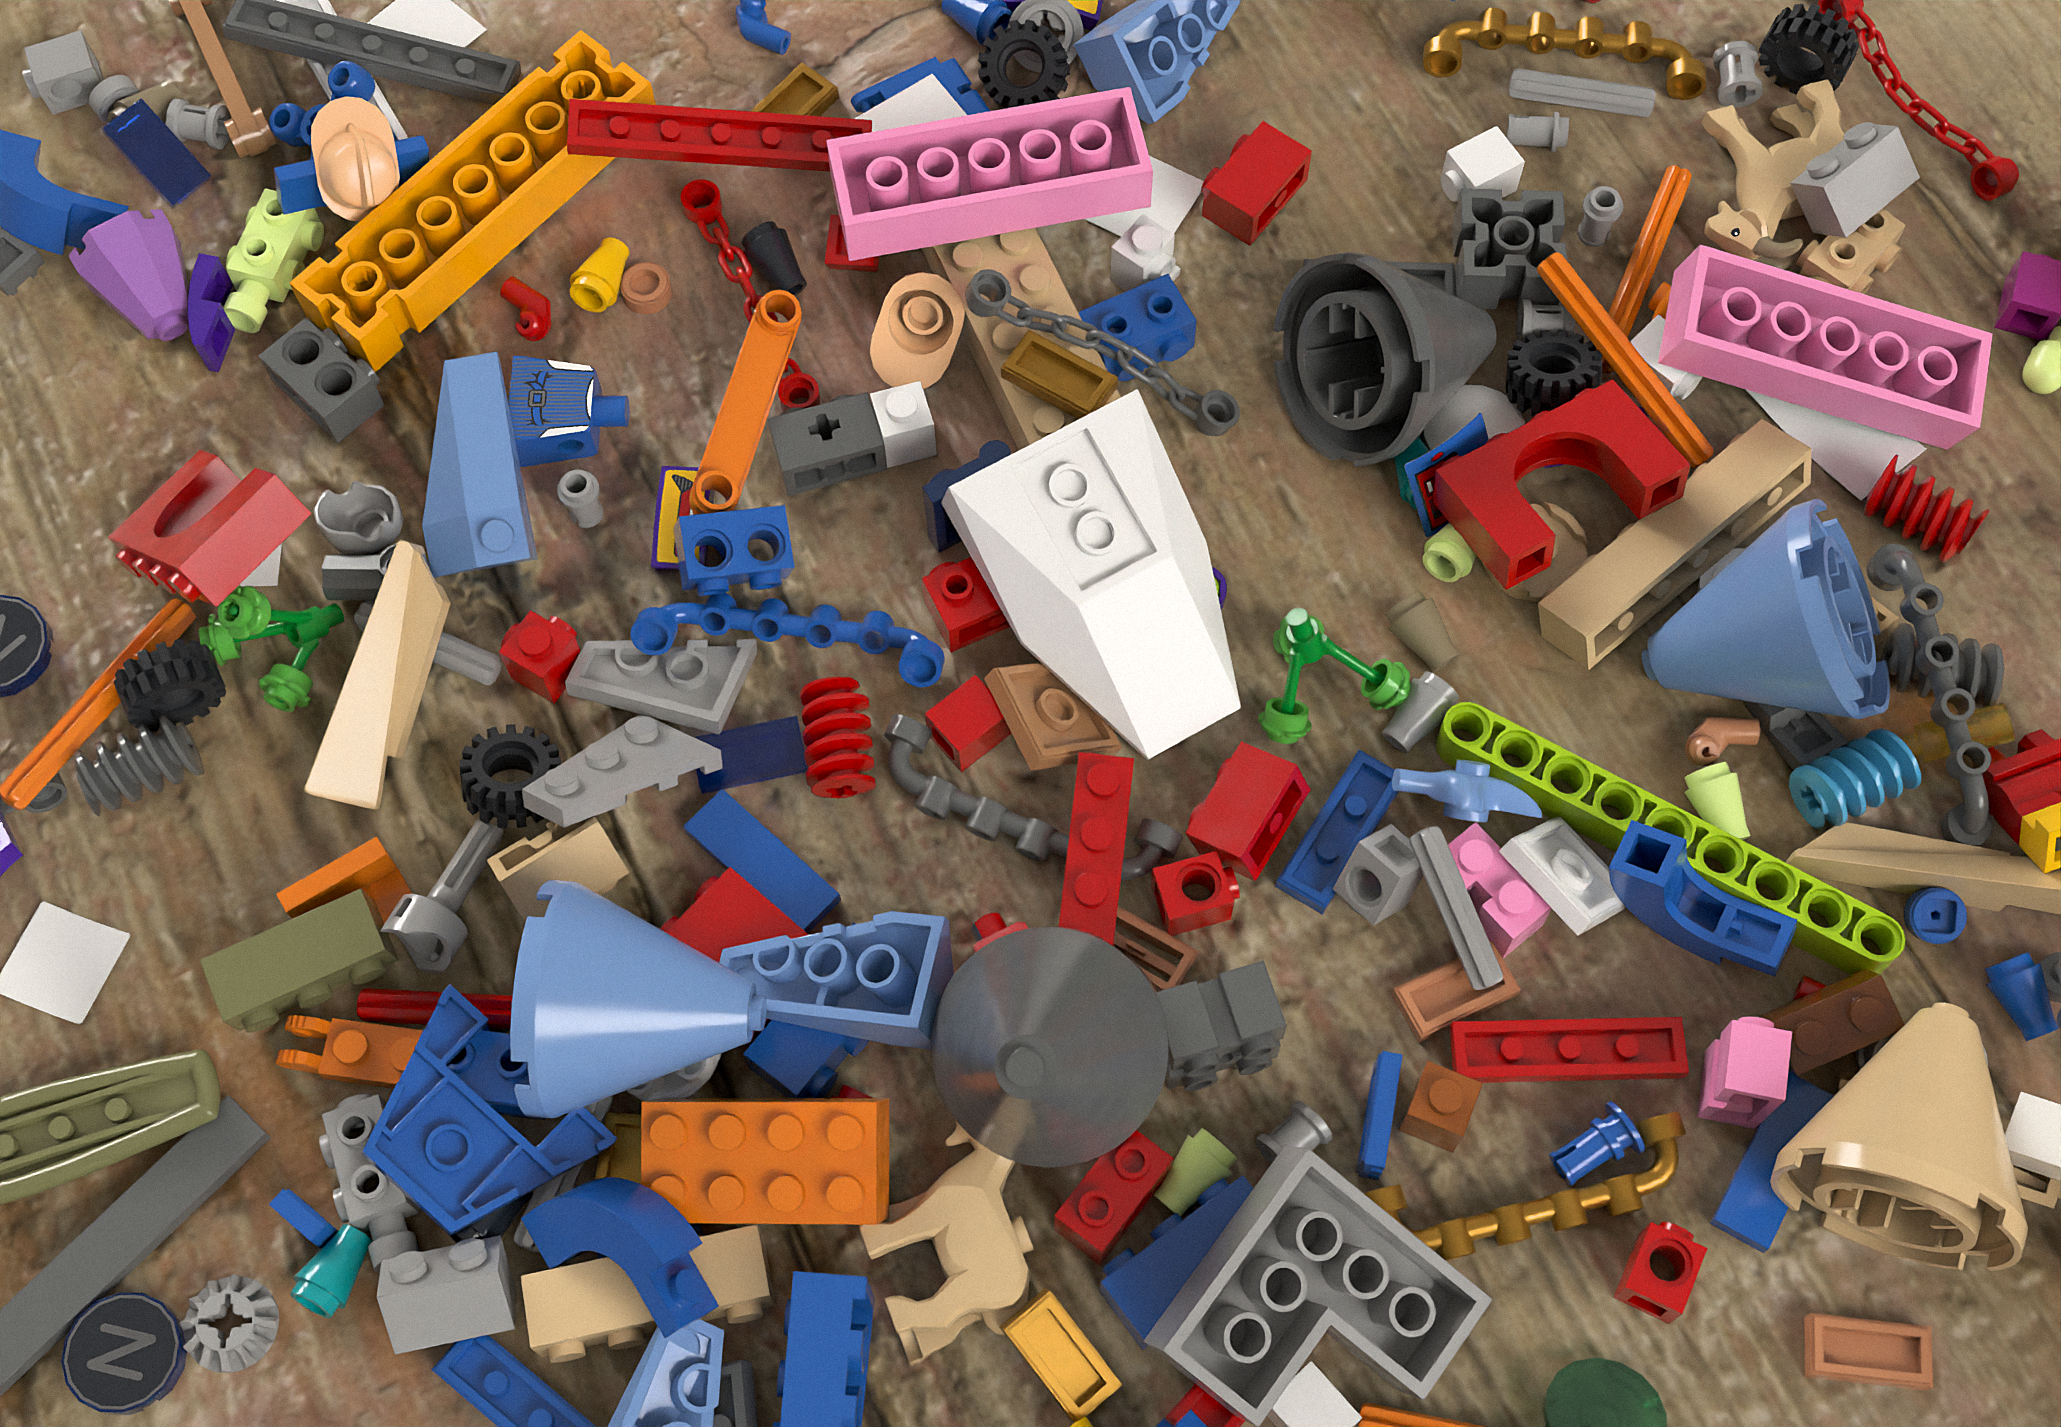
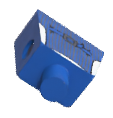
M513 356L508 405L520 467L594 456L599 451L600 427H628L630 420L628 396H603L594 368L587 365Z

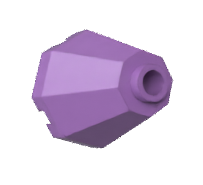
M139 210L126 211L88 230L82 238L86 246L82 254L80 255L76 248L69 254L70 260L88 289L147 339L159 338L162 341H169L181 336L188 329L189 286L181 243L163 211L150 210L154 218L144 219Z

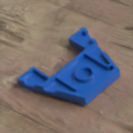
M451 984L443 990L437 1006L362 1152V1155L449 1236L604 1152L618 1139L585 1107L569 1112L548 1136L535 1147L447 1067L449 1062L487 1025L489 1020Z

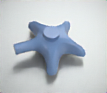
M1457 760L1455 770L1423 772L1395 769L1392 776V788L1394 791L1426 794L1433 800L1444 802L1443 815L1451 818L1487 822L1489 810L1542 818L1541 809L1528 794L1502 779L1489 776L1491 765L1486 763Z

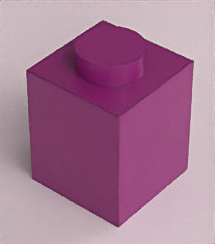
M2023 251L2005 278L1994 328L2043 341L2047 339L2061 318V261L2047 255H2036Z

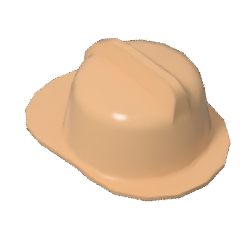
M345 96L332 100L318 111L311 126V146L317 184L322 199L335 214L347 220L361 221L399 188V167L394 136L388 119L377 106L362 98Z
M918 272L905 275L892 285L885 297L872 334L870 346L873 368L880 378L890 386L898 387L921 381L922 388L926 389L941 379L950 363L963 327L965 315L961 295L952 283L937 274Z

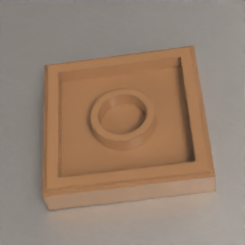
M1041 662L993 668L984 678L1031 771L1077 764L1079 752L1115 756L1122 749L1113 729Z

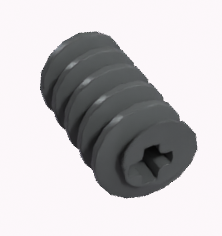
M1900 623L1887 640L1880 661L1885 660L1889 675H1895L1896 692L1903 693L1910 681L1916 680L1918 697L1925 698L1932 687L1929 676L1923 674L1915 663V655L1920 649L1917 635H1914V629L1911 624ZM1943 634L1944 636L1953 639L1958 645V639L1954 634ZM1966 638L1958 645L1959 658L1950 667L1956 688L1969 692L1973 699L1977 695L1983 696V712L1991 713L1997 704L2003 685L2005 668L2002 649L1998 644L1988 643L1980 650V644L1976 639ZM1931 650L1932 656L1937 661L1943 662L1942 656L1937 651Z
M165 715L160 716V734L154 735L144 724L138 725L139 742L133 744L121 732L117 734L118 751L114 753L102 741L95 743L97 760L92 762L81 750L74 752L76 777L89 806L97 816H100L101 803L110 811L120 809L122 794L131 802L141 800L143 796L142 784L152 793L163 791V775L174 785L183 783L185 778L184 766L195 776L204 774V766L199 750L183 722H181L180 726L176 727Z

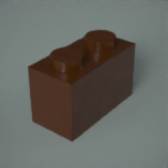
M1866 969L1759 1015L1760 1018L1773 1022L1774 1028L1792 1032L1788 1071L1796 1076L1896 1034L1905 1025L1882 975Z

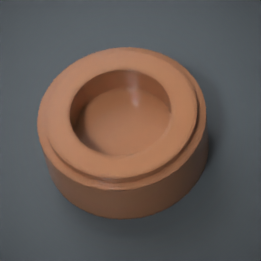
M651 262L638 263L628 268L622 275L620 283L621 294L624 303L633 312L653 314L665 308L672 297L670 278L666 270L660 265Z

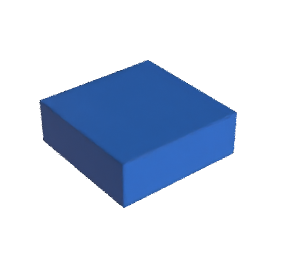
M283 1188L269 1203L276 1212L320 1249L338 1232L333 1225L290 1189L286 1191Z

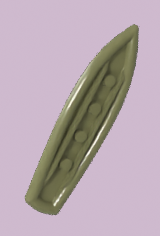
M195 1049L105 1068L1 1096L0 1205L76 1180L215 1120L219 1115L220 1082L214 1064L206 1050Z

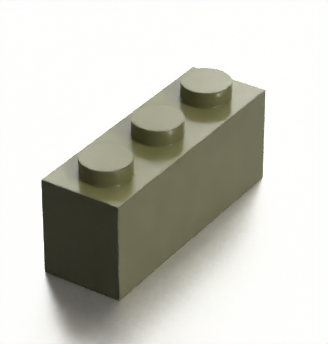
M358 889L200 959L223 1022L239 1031L244 1029L248 1033L260 1031L279 1021L278 1014L298 1005L303 1009L317 1006L333 996L331 991L351 981L353 984L359 985L382 976L386 972L385 966L399 959L388 932H380L384 922L375 900L362 889Z

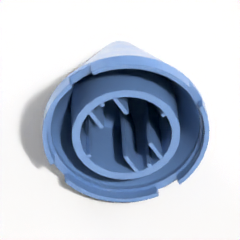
M1813 499L1791 507L1648 638V649L1642 651V662L1645 672L1651 681L1658 680L1660 685L1667 689L1854 719H1863L1884 713L1887 710L1890 699L1889 673L1885 660L1876 662L1873 636L1881 634L1876 612L1856 555L1838 519L1835 518L1821 522L1815 514L1827 510L1826 503L1820 499Z
M548 880L540 887L536 894L537 900H547L550 902L544 917L527 916L518 953L511 1009V1061L525 1062L529 1074L530 1085L516 1084L514 1088L518 1105L526 1116L559 1117L749 1043L754 1031H763L766 1019V996L757 995L754 982L578 882Z

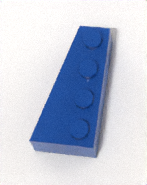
M793 1271L791 1299L787 1300L784 1318V1335L788 1336L786 1360L781 1359L777 1378V1397H782L780 1422L774 1421L772 1427H862L875 1297L867 1277Z

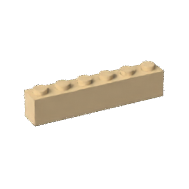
M1763 419L1745 433L1736 435L1726 449L1709 463L1701 464L1693 472L1691 478L1686 482L1682 498L1638 520L1635 524L1627 525L1619 533L1617 539L1598 554L1588 557L1577 572L1561 585H1556L1546 592L1538 603L1542 638L1590 670L1811 484L1812 448Z

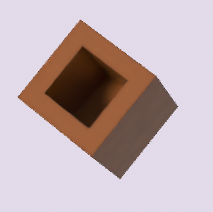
M1427 1061L1418 1078L1399 1131L1453 1153L1464 1136L1483 1083Z

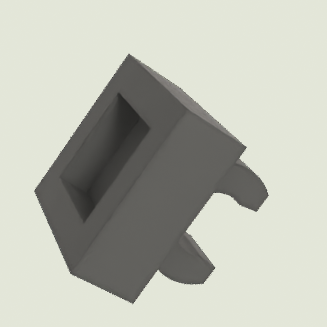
M0 227V290L7 296H14L18 292L17 287L29 276L34 278L37 275V269L45 261L36 249Z

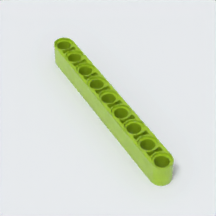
M1460 702L1446 712L1436 739V750L1440 758L1448 765L1456 768L1457 760L1475 761L1491 765L1489 776L1502 779L1524 791L1537 803L1542 814L1551 819L1557 816L1561 817L1574 831L1615 852L1631 820L1686 839L1687 859L1701 877L1730 895L1797 919V929L1790 943L1846 973L1853 975V973L1866 969L1881 974L1904 950L1906 940L1903 929L1897 921L1883 912L1481 705L1472 702ZM1452 730H1468L1474 735L1476 740L1472 742L1459 740L1454 736ZM1501 755H1516L1522 759L1525 766L1519 768L1509 766L1504 762ZM1556 779L1564 780L1573 787L1575 793L1565 794L1559 792L1554 788L1551 781ZM1611 805L1618 808L1625 819L1615 820L1608 817L1602 810V806ZM1704 857H1711L1720 861L1726 873H1717L1709 869L1704 862ZM1756 884H1764L1773 889L1777 900H1769L1761 896L1756 889ZM1808 910L1821 913L1828 921L1829 928L1820 927L1812 922ZM1861 937L1869 938L1877 943L1881 955H1875L1867 951L1862 945Z

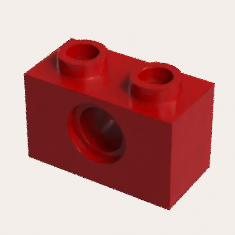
M1136 1130L1116 1148L1098 1158L1055 1213L1054 1230L1101 1266L1154 1197L1153 1194L1161 1186L1171 1170L1174 1158Z

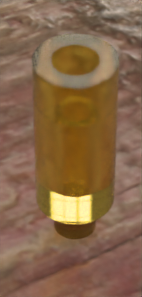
M2004 703L1975 709L1973 714L1966 719L1972 741L1979 742L1986 748L2015 741L2012 722ZM1933 720L1913 725L1914 734L1900 738L1907 744L1914 757L1921 756L1923 763L1947 758L1951 753L1944 728L1935 724Z

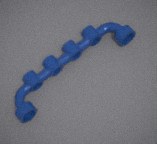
M726 593L709 596L705 604L674 603L661 608H646L638 614L630 632L631 640L635 647L648 655H661L671 648L678 632L677 624L700 625L706 633L714 636L723 635L729 629L753 631L757 638L766 642L776 641L782 635L804 637L811 645L817 648L829 647L835 641L859 644L860 648L869 654L883 653L888 647L903 649L898 665L899 673L907 683L916 687H928L935 684L941 676L945 662L944 653L935 642L915 630L894 627V621L891 616L883 611L869 612L864 617L862 623L843 621L840 612L835 607L826 604L816 606L812 610L810 617L789 614L787 605L775 598L762 601L758 610L737 608L733 597Z

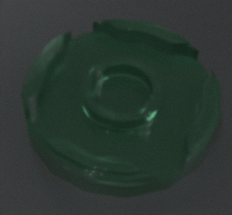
M1597 1357L1574 1361L1557 1372L1543 1398L1542 1413L1546 1423L1545 1427H1667V1414L1658 1392L1642 1374L1617 1361Z

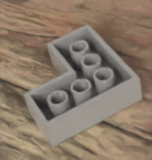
M1285 1145L1143 1342L1235 1416L1259 1427L1325 1332L1396 1390L1424 1400L1493 1299L1309 1148Z

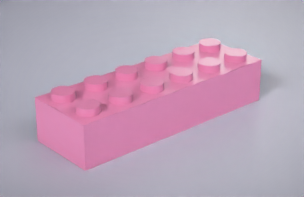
M1130 87L826 140L831 178L849 261L1151 207L1153 168Z
M1700 244L1674 271L1658 363L1948 450L1980 428L1993 334Z

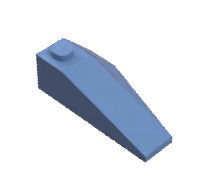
M1137 0L1102 22L1073 45L1096 90L1103 92L1130 87L1138 117L1147 124L1155 123L1185 98L1190 89L1188 84L1190 77L1196 67L1203 66L1210 55L1207 48L1217 31L1225 29L1241 0Z
M498 352L444 361L422 523L430 570L434 578L538 560Z
M895 911L873 915V921L845 927L841 923L823 926V932L793 939L783 935L725 948L722 950L719 961L720 964L754 982L757 995L766 996V1019L889 1045L930 1050L931 1032L936 1009L945 988L954 976L949 920L945 916Z
M698 1319L669 1337L664 1338L657 1326L607 1427H713L714 1408L718 1406L724 1330Z

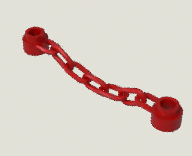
M1818 0V5H1820L1819 13L1825 14L1829 8L1836 12L1833 17L1834 20L1838 21L1844 17L1849 22L1847 27L1850 30H1855L1864 59L1871 63V68L1882 84L1884 91L1898 108L1908 114L1929 135L1959 153L1964 154L1967 161L1973 166L1970 181L1973 190L1980 198L1992 201L2013 190L2019 179V170L2014 161L2009 158L1995 156L1982 141L1949 123L1939 111L1927 101L1921 99L1902 80L1898 68L1888 55L1881 32L1876 29L1874 22L1863 11V0ZM1859 17L1867 27L1859 29L1854 21ZM1875 37L1879 50L1871 55L1867 42H1871ZM1885 63L1893 78L1887 79L1879 65ZM1900 88L1912 100L1909 106L1897 95L1896 92ZM1923 109L1939 122L1934 128L1918 115ZM1950 131L1965 139L1966 142L1963 146L1945 135ZM1979 150L1987 160L1979 162L1973 154Z
M705 179L691 181L681 191L680 198L684 214L690 221L697 224L703 238L707 242L717 244L720 250L717 257L718 263L726 278L733 283H740L747 297L743 310L750 324L753 317L751 307L755 310L759 300L763 297L756 294L749 280L753 273L752 266L742 249L730 246L727 240L730 231L721 213L723 206L717 185ZM700 205H709L705 208H697ZM717 220L720 228L714 227L712 230L713 236H711L706 225ZM734 254L738 256L743 267L739 266L736 268L737 276L732 273L726 260L729 263L733 262ZM775 312L767 313L772 320L779 322ZM788 358L783 373L788 372V366L792 368L794 373L786 376L784 379L781 377L778 385L781 409L783 411L791 408L806 409L820 405L821 398L816 380L812 376L802 373L796 361ZM799 397L808 399L807 402L802 404L792 403Z

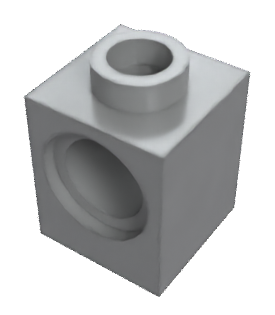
M81 30L24 48L30 67L23 70L27 87L34 99L43 98L52 115L89 104V96L92 90L104 80L99 62Z
M1390 824L1358 842L1333 890L1347 901L1354 911L1362 915L1374 926L1406 907L1424 875L1410 845V840Z

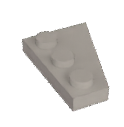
M756 639L737 640V646H708V640H687V646L671 647L666 653L661 655H648L638 650L632 640L586 641L565 681L567 694L720 735L757 655Z
M639 714L522 789L524 807L562 827H567L626 805L627 794L640 789L654 786L660 792L678 785V775L699 767L705 775L722 769L721 750L649 716Z

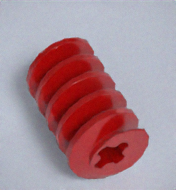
M1896 454L1867 495L1864 515L1869 518L1881 509H1885L1884 528L1888 529L1900 520H1903L1904 525L1901 538L1907 540L1921 531L1923 535L1920 549L1925 552L1938 542L1941 543L1942 546L1938 560L1944 563L1954 555L1961 553L1990 510L1986 509L1976 517H1970L1973 500L1970 498L1953 507L1951 503L1954 488L1949 486L1938 495H1933L1936 478L1930 475L1919 484H1915L1914 478L1917 466L1911 464L1900 473L1895 472L1898 455Z
M838 676L818 679L804 685L800 692L801 704L804 706L801 712L802 722L806 726L803 731L804 744L807 746L804 758L806 765L809 766L805 773L807 785L811 787V793L818 797L849 798L872 791L876 787L874 777L861 774L875 767L873 757L860 754L873 747L872 737L860 734L871 727L870 717L860 714V712L870 707L869 698L863 694L853 693L858 690L860 685L857 680L851 677Z

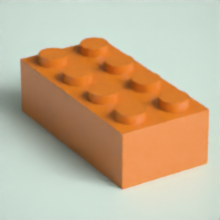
M658 1098L643 1101L641 1118V1184L665 1198L685 1217L688 1223L877 1225L889 1218V1098Z

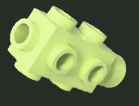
M265 188L257 206H253L249 210L246 218V228L237 246L235 245L229 250L226 259V270L237 292L229 294L223 309L234 328L248 333L258 332L268 313L265 307L268 299L284 302L289 290H292L289 283L305 270L303 260L308 250L317 251L323 242L324 226L320 222L315 208L283 215L278 203L277 191Z

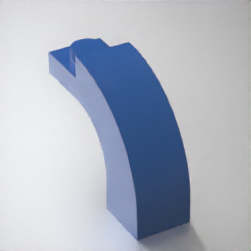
M0 130V227L13 236L35 247L63 255L67 245L85 250L86 246L82 238L88 230L128 211L129 206L72 192L53 184L38 171L41 140Z
M1631 820L1609 866L1612 888L1625 907L1641 922L1665 939L1705 960L1720 965L1723 958L1775 977L1797 929V919L1742 900L1720 890L1701 877L1690 865L1687 859L1686 839Z
M616 1177L594 1179L540 1204L521 1218L549 1269H554L587 1251L601 1253L616 1262L633 1282L664 1338L669 1337L719 1307L689 1254L703 1244L699 1236L685 1217L672 1204L652 1189L640 1183Z

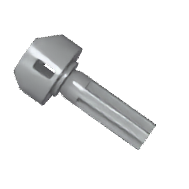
M478 818L428 896L424 897L412 893L404 894L381 928L380 932L394 933L400 939L414 960L417 969L434 974L443 973L467 937V927L455 914L488 863L487 859L491 858L503 839L504 831L502 828H498L497 825H491L490 823L487 825Z

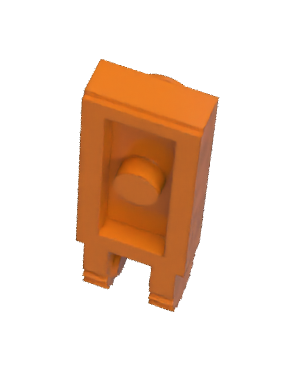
M290 1015L287 1017L285 1030L299 1037L326 1039L323 1055L319 1056L297 1049H281L278 1051L275 1063L290 1070L319 1074L323 1079L394 1089L414 1052V1048L423 1030L332 1018L331 1022L317 1017Z

